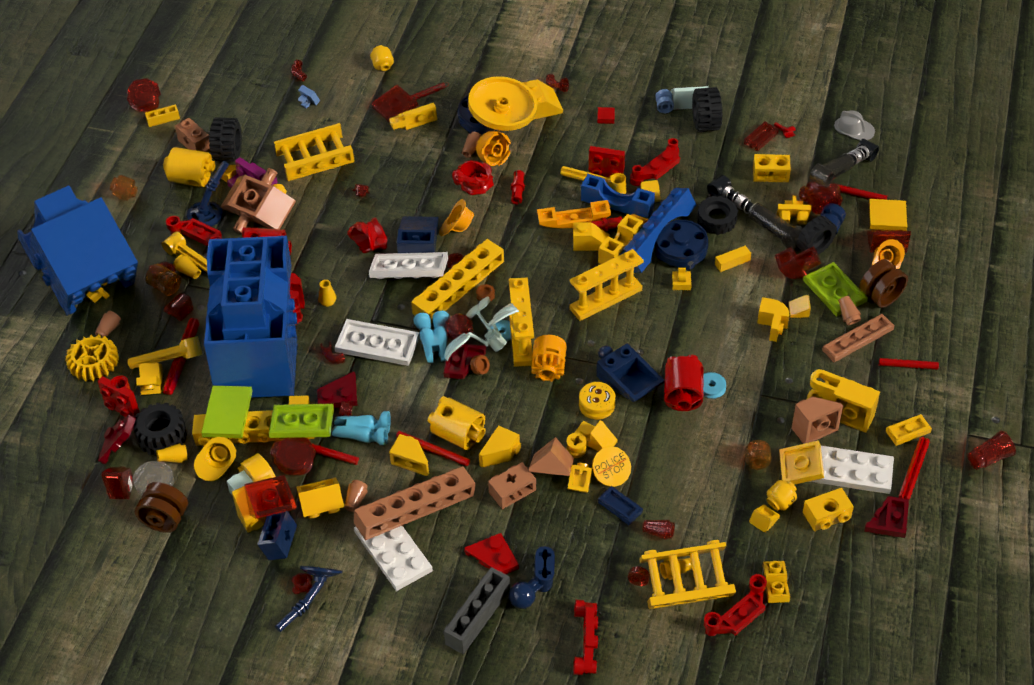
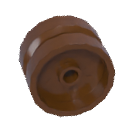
M881 259L864 274L859 288L862 293L872 298L874 303L883 308L892 304L903 293L908 283V276L900 269H896V266L889 260Z
M152 482L147 485L134 513L137 519L145 526L155 531L171 533L176 530L181 516H183L189 503L186 496L177 488L161 482Z

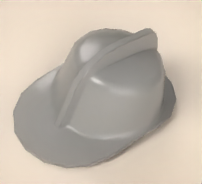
M853 110L842 111L841 117L834 124L835 129L839 133L857 140L863 138L869 140L875 134L874 127L863 120L859 112Z

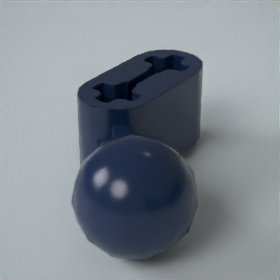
M546 546L538 548L534 560L533 579L528 583H515L509 590V600L516 608L526 609L530 607L535 601V593L537 591L547 592L552 588L555 555L551 548ZM544 561H545L546 564H545L544 578H542V577H543V576H542L543 566H544Z

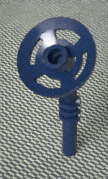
M222 161L214 176L210 177L201 202L189 208L187 212L188 220L193 218L192 214H196L199 218L198 221L209 226H214L221 220L223 216L221 206L209 200L212 192L220 184L219 180L229 166V163ZM210 205H214L218 210H213Z
M300 566L301 570L313 575L316 582L304 599H300L299 603H296L292 610L275 625V628L281 632L296 617H301L309 609L308 606L323 587L327 577L342 574L343 570Z

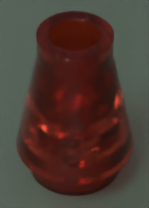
M644 520L643 532L664 540L673 538L675 531L674 522H670V520Z

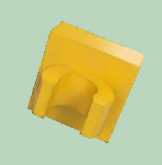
M678 268V271H672V290H691V271H686V268Z

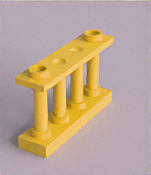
M340 123L274 141L276 156L284 155L287 163L284 164L288 181L354 162L351 145L344 147L340 138H343ZM333 141L337 149L327 152L323 143ZM317 145L320 154L310 156L307 148ZM300 150L304 159L294 161L290 153Z
M631 249L571 278L570 283L579 292V300L570 304L572 313L581 321L642 291L641 283L634 277V267L643 264L644 260L634 249ZM626 272V277L618 280V275ZM611 279L610 285L602 288V284ZM595 287V292L587 296V290Z
M509 278L510 300L519 310V312L509 315L514 367L531 366L533 354L531 339L534 338L528 278Z
M719 540L708 541L707 545L658 553L657 550L645 551L639 560L640 563L648 562L654 592L647 601L649 610L733 596L736 593L735 585H728V582H725L719 551L725 549L726 542L719 543ZM711 552L717 584H715V587L707 588V585H704L698 554ZM690 556L696 585L693 591H686L683 588L678 557ZM669 559L675 590L673 594L665 595V592H662L656 561Z

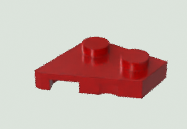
M501 533L464 548L467 556L471 555L478 559L479 564L486 568L492 567L504 574L519 569V564Z

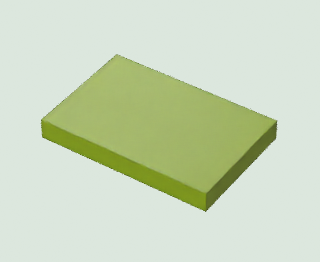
M834 262L803 277V281L836 317L842 314L838 301L842 297L849 296L856 307L867 302L868 297L860 291Z
M213 386L201 432L202 436L242 438L253 392L252 387Z
M274 405L269 437H330L334 405Z

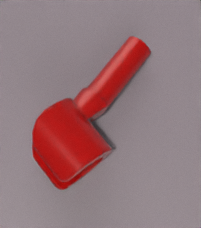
M777 122L774 123L775 127L783 131L785 138L795 136L793 133L796 130L794 126L786 128Z

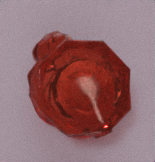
M147 78L135 80L127 89L129 105L139 112L156 110L159 106L158 97L161 95L158 83Z
M823 178L820 181L814 180L809 182L806 186H802L799 191L800 199L808 202V205H811V211L815 214H821L824 206L829 203L841 206L843 200L839 194L840 186L835 183H829Z
M285 438L274 442L270 454L274 457V464L284 474L304 475L313 466L316 450L308 438Z

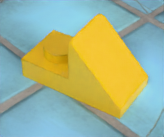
M601 420L596 426L583 421L574 432L583 434L586 437V446L598 452L602 448L614 447L617 443L616 437Z

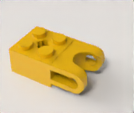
M815 370L810 377V385L813 389L808 393L807 399L817 397L841 403L843 410L840 423L866 433L875 416L880 391L825 370ZM822 378L825 381V383L818 381L816 379Z

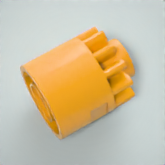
M542 335L535 339L531 373L536 374L535 378L553 382V379L559 380L560 376L564 375L567 345L562 338L555 335Z

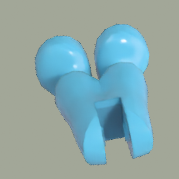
M437 311L433 314L434 330H431L429 314H416L413 319L414 325L420 330L419 337L427 362L433 363V352L439 351L441 362L446 361L444 354L447 347L448 333L445 326L450 320L449 314L446 311Z
M383 411L379 420H376L372 415L336 416L332 436L354 439L365 443L377 442L379 445L385 446L388 442V433L390 432V412Z

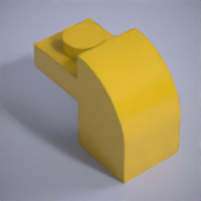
M762 297L757 324L771 326L769 341L777 342L778 334L782 335L783 328H788L789 310L785 304L778 300Z
M159 362L139 364L140 377L136 378L137 386L141 388V395L162 393V364Z
M259 453L244 460L241 466L238 467L239 472L244 470L253 481L270 474L274 485L279 484L273 470Z

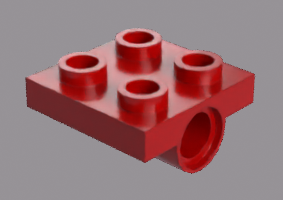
M590 146L589 173L608 178L615 173L624 174L625 151Z
M122 375L116 376L112 380L102 376L97 382L104 405L109 410L119 412L123 417L130 415L136 418L135 416L140 411L134 392L130 389L128 379Z

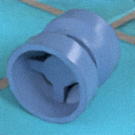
M667 89L659 90L655 95L657 110L660 113H669L674 108L672 93Z

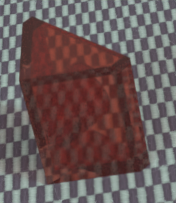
M867 230L870 253H874L881 243L889 239L898 240L903 245L904 252L907 253L911 231Z
M285 475L244 484L249 514L255 519L297 509Z

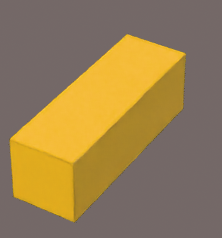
M176 104L145 112L149 127L180 119Z
M745 245L716 256L715 266L722 272L751 260V252Z

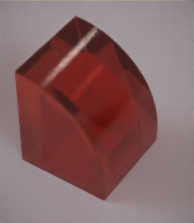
M182 293L175 296L164 307V312L180 321L194 310L191 297Z

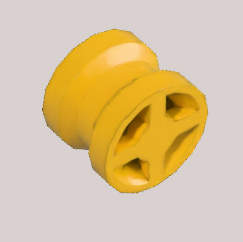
M581 433L570 434L567 437L566 450L573 458L584 456L586 453V437Z

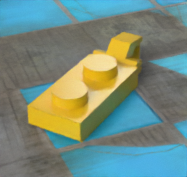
M430 103L400 113L398 116L389 119L390 125L393 130L398 128L408 130L436 121L438 119L436 105Z

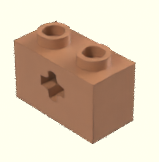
M187 118L175 125L178 141L187 149L210 152L209 134L194 121Z
M521 462L518 465L511 466L502 474L492 477L488 481L489 494L504 509L536 491V478L529 472L524 463Z

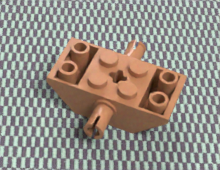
M268 168L261 181L247 175H242L235 181L221 208L240 216L232 228L237 233L242 234L243 227H247L249 221L256 222L270 229H280L296 201L271 185L278 175L275 170Z

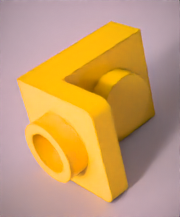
M577 463V465L571 466L568 490L588 493L591 475L593 474L589 464Z

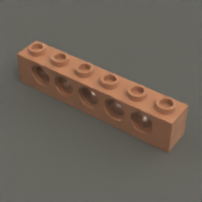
M463 466L452 469L445 474L434 476L430 480L417 483L410 488L397 491L390 496L360 506L354 510V524L366 541L473 497L475 482Z

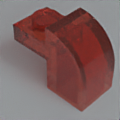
M814 246L799 254H796L792 247L775 255L779 270L784 276L791 279L803 278L807 275L806 271L821 264L818 252Z

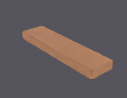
M880 314L822 347V351L835 363L894 330V324L883 314Z

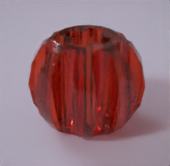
M461 313L450 316L445 322L447 336L454 340L463 333H472L473 326L470 318Z

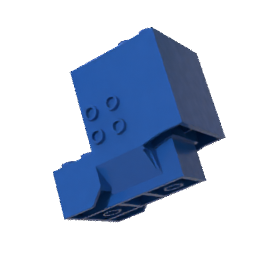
M66 186L34 201V227L31 229V232L26 234L19 229L18 239L34 268L42 270L44 275L42 278L46 286L50 285L66 316L76 312L74 305L81 303L83 298H85V292L89 290L91 292L96 291L102 284L106 282L110 284L116 280H119L124 288L135 283L138 261L102 197L88 203L86 200L82 201L76 198L71 187Z
M287 236L209 239L207 273L210 291L207 304L204 347L213 386L252 387L251 397L293 396L298 341L295 324H297V313H293L295 301L290 296L291 258Z

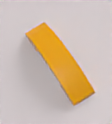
M608 200L590 202V207L574 210L555 212V207L537 209L539 225L550 228H573V223L590 222L601 220L604 217L607 218L611 215Z

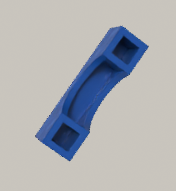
M587 174L581 185V201L587 203L608 200L612 210L629 215L635 214L649 219L654 209L655 193L638 188L634 193L622 194L610 188L604 178Z

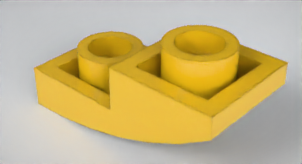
M763 562L764 577L767 580L766 594L768 603L790 602L785 562Z

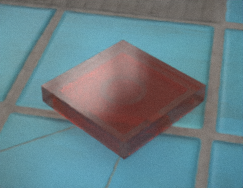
M395 85L371 103L372 108L389 123L390 118L419 106L418 102L399 85Z

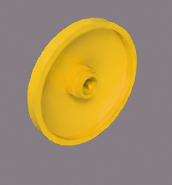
M489 77L477 82L472 87L468 98V108L472 116L481 124L495 130L511 131L527 126L534 119L537 111V99L527 85L516 79Z

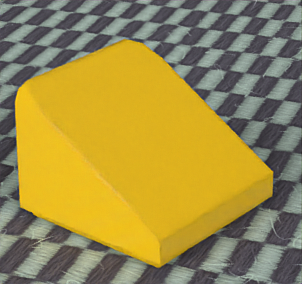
M229 165L221 179L227 182L236 175V165Z
M658 180L640 183V189L655 193L654 202H661Z
M804 295L788 302L790 318L810 316L809 295Z
M762 505L753 511L749 522L761 531L767 532L780 518V514L766 505Z

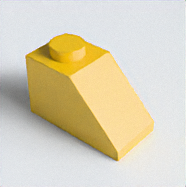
M592 222L573 223V251H598L599 246L609 234Z
M498 425L479 453V466L487 467L510 461L514 454L517 455L521 449L520 434Z
M399 434L389 452L391 464L428 476V461L419 441L411 436Z

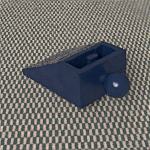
M628 343L614 352L610 346L606 345L602 346L598 351L601 360L597 361L596 376L603 383L612 387L614 392L633 402L665 382Z

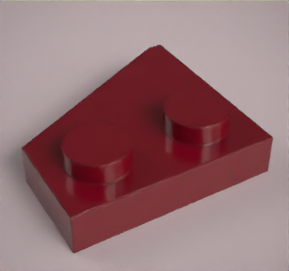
M469 344L460 346L451 354L448 361L446 360L444 377L464 379L471 371V359L477 355H485L486 346Z
M351 372L317 389L318 404H333L334 408L358 406L356 373Z
M128 415L123 420L120 419L112 428L109 427L104 434L105 441L98 459L99 462L106 464L110 451L116 452L122 443L126 441L131 435L136 418Z
M888 496L883 505L874 513V517L870 522L866 523L864 532L905 538L909 499Z

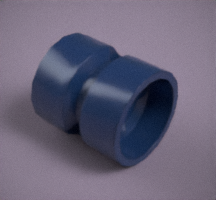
M829 203L824 206L820 216L826 217L836 225L837 234L846 217V213L841 206Z

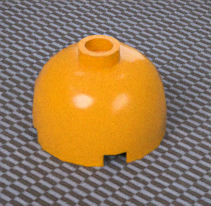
M486 132L477 141L476 153L484 163L490 166L497 164L500 166L510 155L509 145H511V141L502 132Z

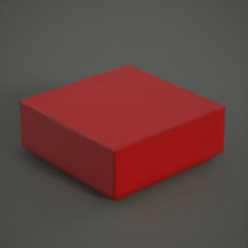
M598 107L597 123L615 124V108Z

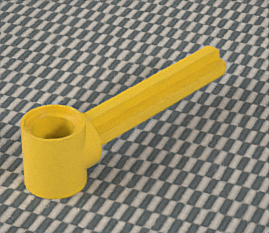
M566 166L561 168L560 174L562 176L584 181L587 174L604 178L608 186L614 191L626 194V177L624 174L615 173L608 178Z
M174 232L161 243L163 249L169 255H187L195 265L207 272V259L186 246V240L179 232Z
M196 336L184 339L177 346L129 358L128 366L130 369L139 368V364L157 363L181 356L188 359L203 355L199 338Z

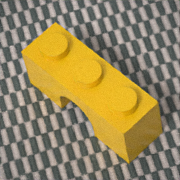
M627 214L618 224L615 238L613 239L608 236L599 246L598 263L602 264L619 256L624 247L633 239V236L643 227V221Z

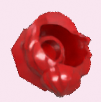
M469 160L459 165L458 169L452 173L454 183L461 185V190L470 195L485 194L494 186V177L491 175L492 169L487 163Z
M372 218L367 223L363 221L356 222L347 232L351 240L355 241L360 251L364 254L373 252L376 249H387V236L377 218Z

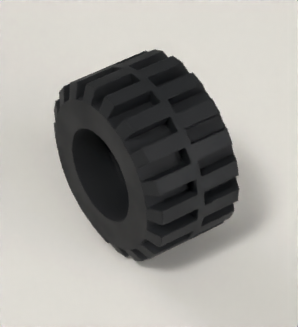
M717 87L697 88L693 92L692 113L694 125L698 132L717 131L721 128L723 117L722 101Z
M215 117L209 134L211 156L214 161L235 162L240 156L242 145V132L239 120L237 118Z
M160 402L156 403V405L150 404L148 408L141 409V413H137L135 416L136 420L133 430L139 447H141L143 452H147L148 455L152 456L155 454L157 456V450L179 443L182 445V442L186 441L187 430L183 415L173 404L169 406V403L161 404ZM166 427L161 431H155L158 428Z

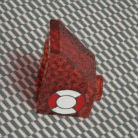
M121 466L110 467L104 470L101 476L109 499H130L134 482L131 468Z

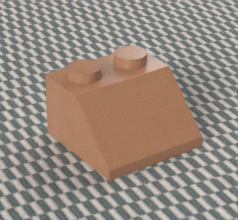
M816 397L801 400L795 405L792 430L803 444L816 441L836 432L839 429L843 405Z

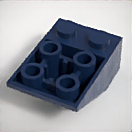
M403 216L398 229V253L436 252L439 217Z

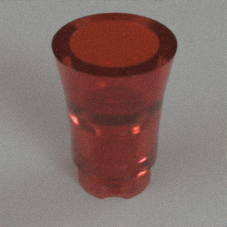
M999 431L993 437L975 447L967 454L971 466L978 470L983 467L986 468L1002 459L1014 456L1016 449L1009 435L1004 431Z

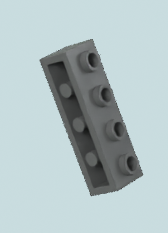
M492 567L489 569L475 590L470 593L464 605L459 608L453 620L445 627L443 633L445 645L464 655L510 590V577Z

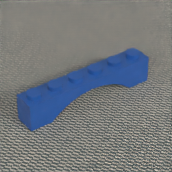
M674 188L619 254L621 255L634 249L644 260L643 264L634 267V273H642L651 262L655 242L664 226L677 217L688 216L697 206L689 188Z

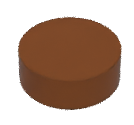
M488 284L480 285L476 290L477 299L481 301L488 296L490 301L495 298L494 287Z
M477 355L471 359L470 367L474 374L481 375L488 372L490 363L486 356Z

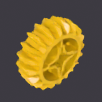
M98 334L96 337L90 335L89 338L83 336L81 341L76 339V344H71L70 349L67 350L65 360L68 370L78 380L83 378L85 382L88 379L94 382L95 378L100 379L104 375L108 376L109 372H114V367L118 366L119 355L117 347L112 340H108L106 336L101 338Z

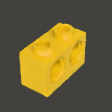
M754 154L753 182H789L791 171L790 155Z

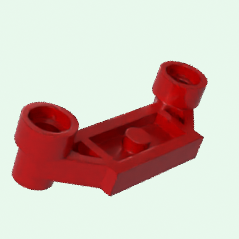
M675 138L669 139L666 150L644 167L640 165L633 166L630 183L634 186H640L644 179L657 180L680 163L678 140Z
M170 216L165 221L171 235L177 231L208 246L209 239H222L221 231L194 218L180 221L178 216Z
M760 574L751 576L749 580L750 593L724 615L720 616L716 612L707 613L704 617L705 633L708 636L732 633L736 636L762 614L766 608L763 604V592L767 585L766 578Z
M575 599L574 617H583V657H574L573 675H583V673L596 674L597 660H593V651L598 647V635H594V629H598L597 603H588Z

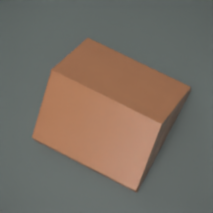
M555 437L534 454L529 466V472L570 476L574 458Z

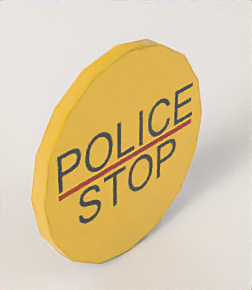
M609 446L602 448L596 453L592 462V470L600 483L605 486L615 487L622 485L628 479L631 473V463L623 450L618 447Z

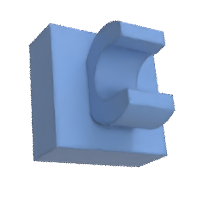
M304 85L298 89L301 93L298 101L302 103L303 107H309L310 103L314 105L319 103L320 99L313 90Z

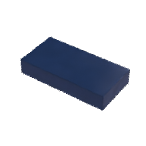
M612 486L598 498L599 504L628 525L643 512V508Z

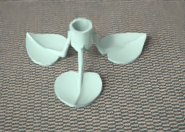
M488 296L485 297L479 304H476L467 312L465 318L468 320L477 314L488 329V332L484 335L486 339L483 340L471 332L463 333L446 347L445 359L448 361L451 354L470 337L480 341L486 347L490 345L495 352L499 351L507 342L498 331L496 323L511 314L519 312V310L510 303L499 310L493 319L487 323L480 313L490 302V298Z

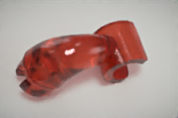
M553 74L546 76L545 81L550 87L560 88L563 92L569 90V80L567 78H562L558 82Z
M329 342L328 348H324L322 343L320 344L321 353L329 362L333 364L345 362L343 353H332L331 342Z

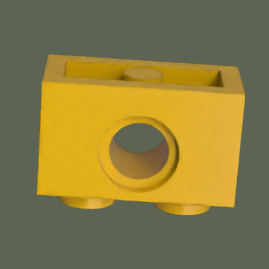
M839 488L805 500L803 514L814 531L825 530L831 525L848 521L852 517L854 506L844 490Z

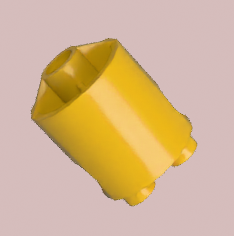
M174 147L170 151L169 156L165 157L163 168L169 182L206 187L210 180L211 171L215 170V161H212V156L209 152Z
M445 396L440 398L438 407L435 412L430 413L427 420L430 423L432 434L464 450L471 449L476 442L479 443L486 431L484 428V414Z

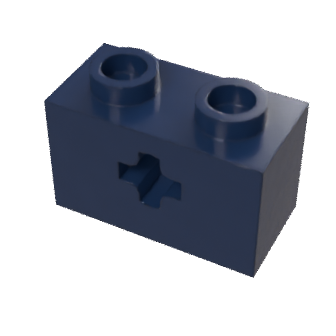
M287 510L271 511L267 514L258 546L268 560L285 559L288 557L297 524Z

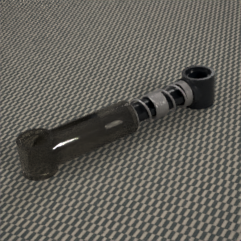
M863 138L859 141L856 149L849 153L841 154L823 165L816 164L810 173L809 179L827 188L833 179L851 170L863 160L872 162L879 152V146Z
M720 175L707 185V191L711 197L722 196L730 201L732 200L737 208L744 210V213L748 214L751 220L778 237L787 249L794 250L798 247L797 239L803 229L798 225L792 226L760 203H751L748 197L739 194V191H734L731 181L725 175Z

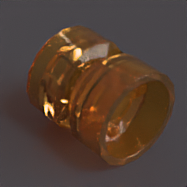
M156 263L147 271L145 281L163 294L171 296L179 289L181 277L165 266Z

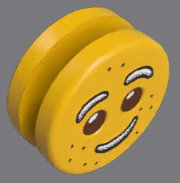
M591 382L585 385L579 393L580 411L586 417L595 420L610 416L615 409V392L612 387L603 382Z

